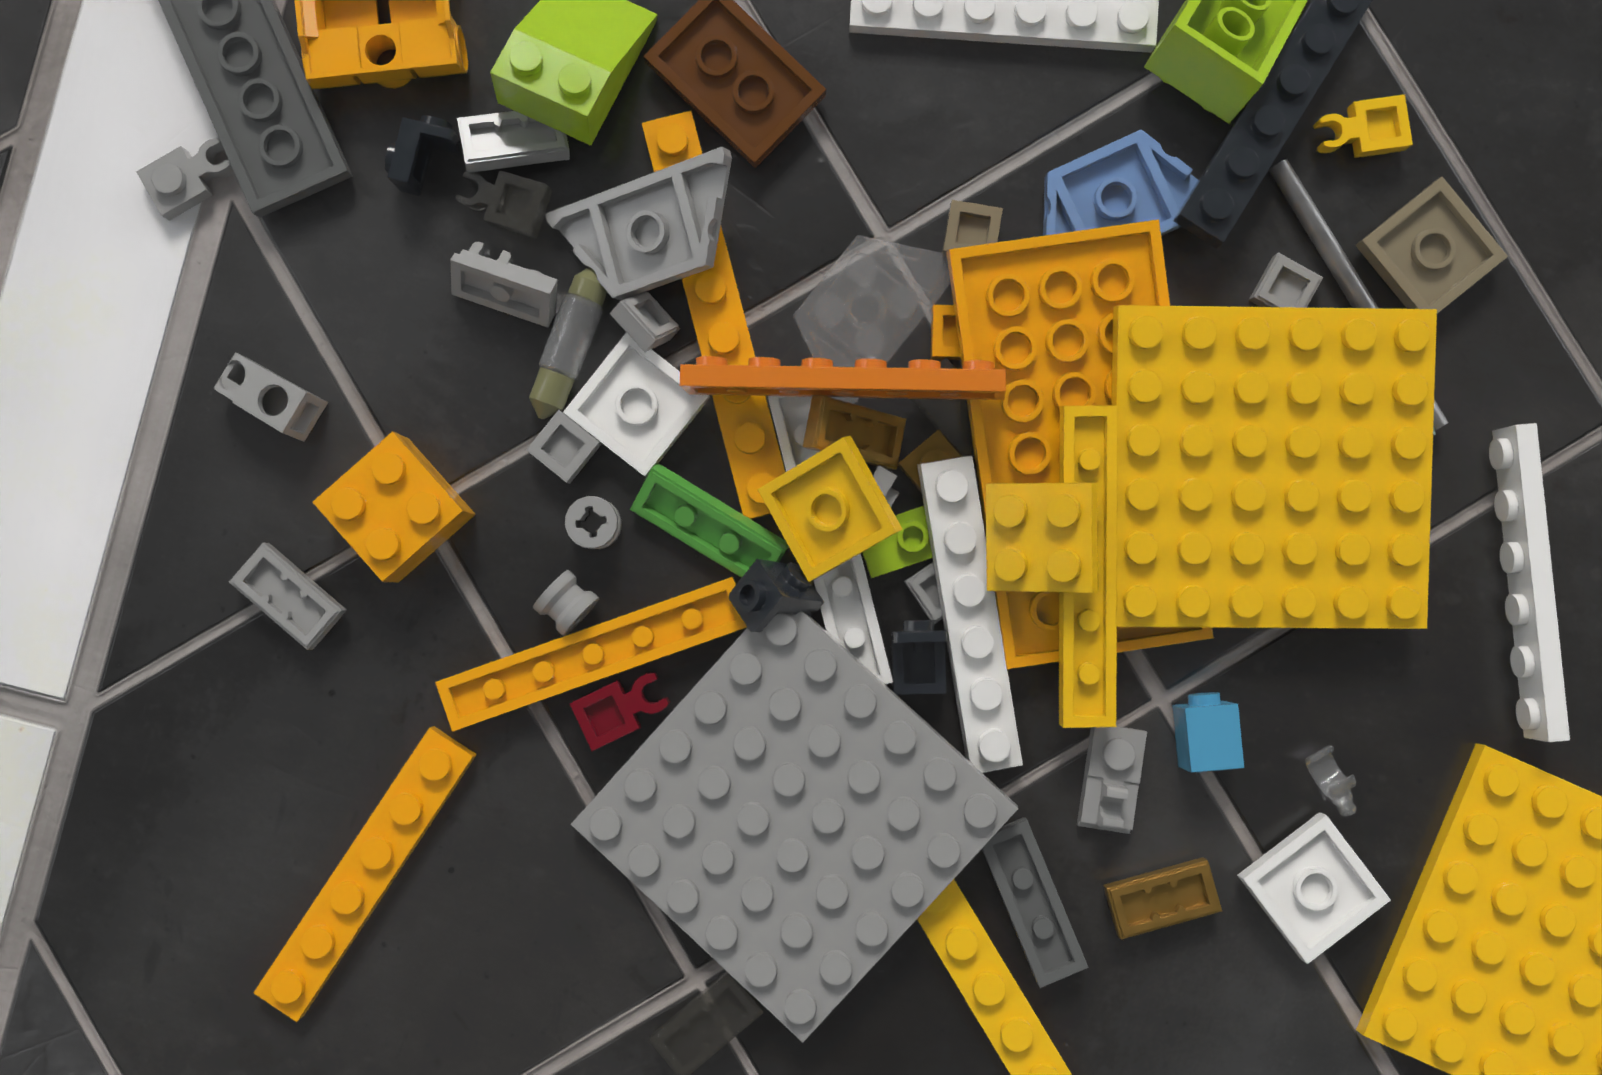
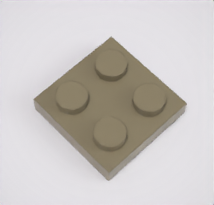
M1443 177L1430 184L1355 245L1407 309H1437V314L1508 257Z

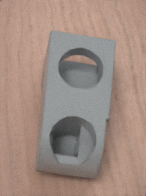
M236 352L214 386L216 391L231 399L232 403L279 432L305 442L328 404L327 401Z

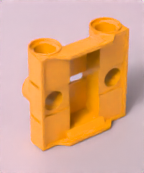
M294 0L297 32L302 48L303 68L306 80L312 89L360 85L361 82L364 84L378 83L385 88L396 89L404 86L411 79H416L417 75L420 78L465 74L468 72V55L461 26L457 25L451 16L449 0H389L391 23L379 24L377 0ZM396 50L392 61L385 65H377V59L384 51Z

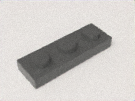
M1023 817L1002 826L982 848V852L1034 978L1041 988L1089 967L1028 820Z

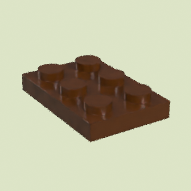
M698 0L644 55L645 63L754 168L826 97L827 89L734 0Z

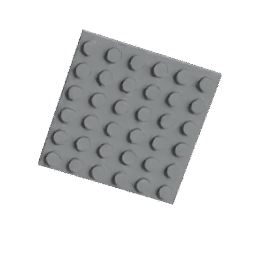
M802 611L796 615L777 612L762 632H751L747 628L571 825L801 1042H804L1018 810V805L812 617Z

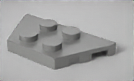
M719 147L546 213V220L552 228L559 230L574 247L572 251L581 262L595 271L597 280L612 298L623 300L714 267L732 161L730 150Z

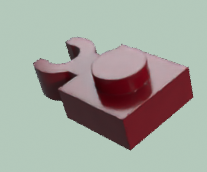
M648 673L639 677L635 681L632 691L625 693L620 680L570 703L591 751L641 728L635 713L639 711L650 714L657 713L670 704L668 697L658 702H650L644 697L645 686L659 678L657 673Z

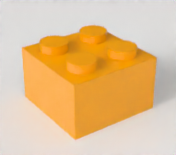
M393 431L312 502L382 582L399 583L476 515L412 441Z

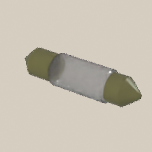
M591 267L574 276L568 294L563 297L539 362L540 369L529 396L532 406L540 419H546L555 415L558 410H564L573 383L579 377L603 313L602 305L607 291L599 283L597 275Z

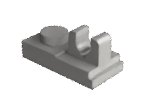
M474 242L469 251L463 249L460 254L454 253L450 260L452 295L549 327L556 314L558 279L546 276L536 270H529L511 264V254L505 250L502 251L497 260L484 256V243Z
M1120 726L1091 727L1077 819L1078 826L1130 834V831L1133 830L1147 731Z

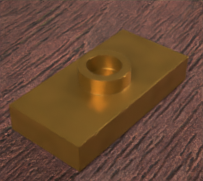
M812 395L802 447L820 452L841 438L851 436L866 464L877 467L881 466L885 469H897L906 419L824 395Z
M1204 857L1103 885L1115 930L1120 939L1222 912L1209 862Z

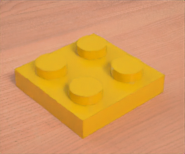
M851 436L841 438L757 489L808 582L819 578L903 530Z
M1097 483L986 484L987 591L1097 592Z

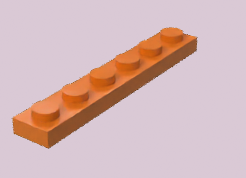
M701 356L696 358V365L680 364L679 386L689 395L793 397L824 395L827 397L1005 400L1006 369H995L994 362L985 360L964 361L962 369L941 368V362L928 359L911 360L908 362V368H887V361L881 359L855 360L854 367H833V360L826 358H805L801 360V366H780V360L771 357L749 358L748 365H728V359Z

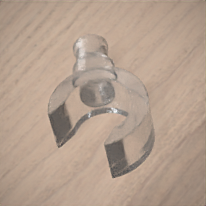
M1328 745L1305 758V763L1317 786L1332 800L1334 805H1337L1340 815L1350 816L1357 809L1352 801L1353 795L1350 790L1356 786V780L1354 775L1346 777L1341 772L1332 755L1334 747Z

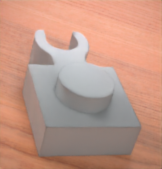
M213 138L203 143L198 153L191 157L186 149L180 146L136 171L161 216L170 221L212 197L213 193L206 182L213 178H226L234 174L229 159L219 165H214L213 163L215 155L224 150L219 139Z

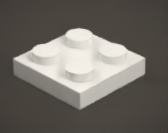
M626 332L563 413L647 478L652 467L661 461L711 397L710 395H689L679 386L680 371L652 349L644 352Z
M1320 812L1237 875L1298 957L1306 964L1310 963L1391 901L1328 816Z

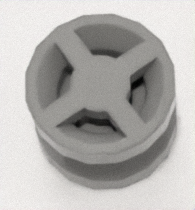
M586 496L576 500L569 507L565 516V528L568 536L576 544L588 549H603L610 546L617 540L621 532L622 519L619 511L612 503L597 496Z
M566 570L541 594L533 605V609L540 615H549L556 623V630L565 636L592 610L599 597L592 591L582 590L577 585V577L569 570Z

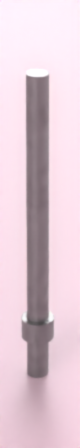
M1288 159L1279 162L1269 169L1270 174L1352 308L1379 309ZM1434 400L1433 426L1434 430H1437L1449 422Z

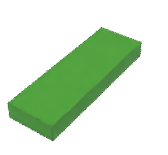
M659 463L650 470L630 508L634 513L741 578L756 559L780 562L789 547L784 539Z

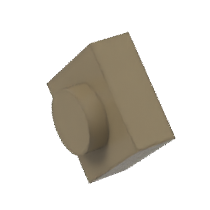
M952 200L949 207L942 255L947 256L946 252L949 249L998 242L1003 208Z

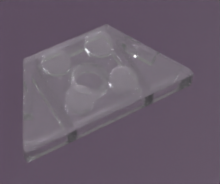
M857 235L793 315L795 324L812 358L833 360V367H854L855 360L881 359L887 361L888 364L929 313L932 306L937 303L951 285L947 254ZM831 397L852 404H856L857 401L860 399L850 397Z

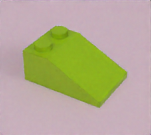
M540 0L514 28L490 72L498 104L592 145L658 20V14L627 0Z
M1185 0L1144 68L1158 76L1163 82L1170 84L1200 104L1205 110L1230 124L1263 85L1308 0Z

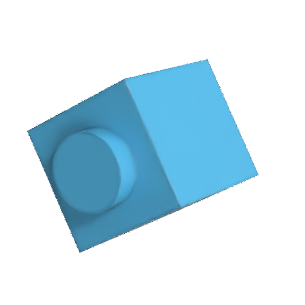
M1209 692L1189 694L1188 704L1172 705L1179 768L1189 772L1244 768L1238 704L1221 701L1220 693Z

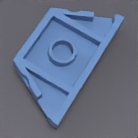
M1142 129L1055 168L1046 174L1044 180L1043 236L1159 219L1161 236L1181 227L1173 222L1198 179L1190 174L1193 170L1179 158L1167 155L1160 143Z

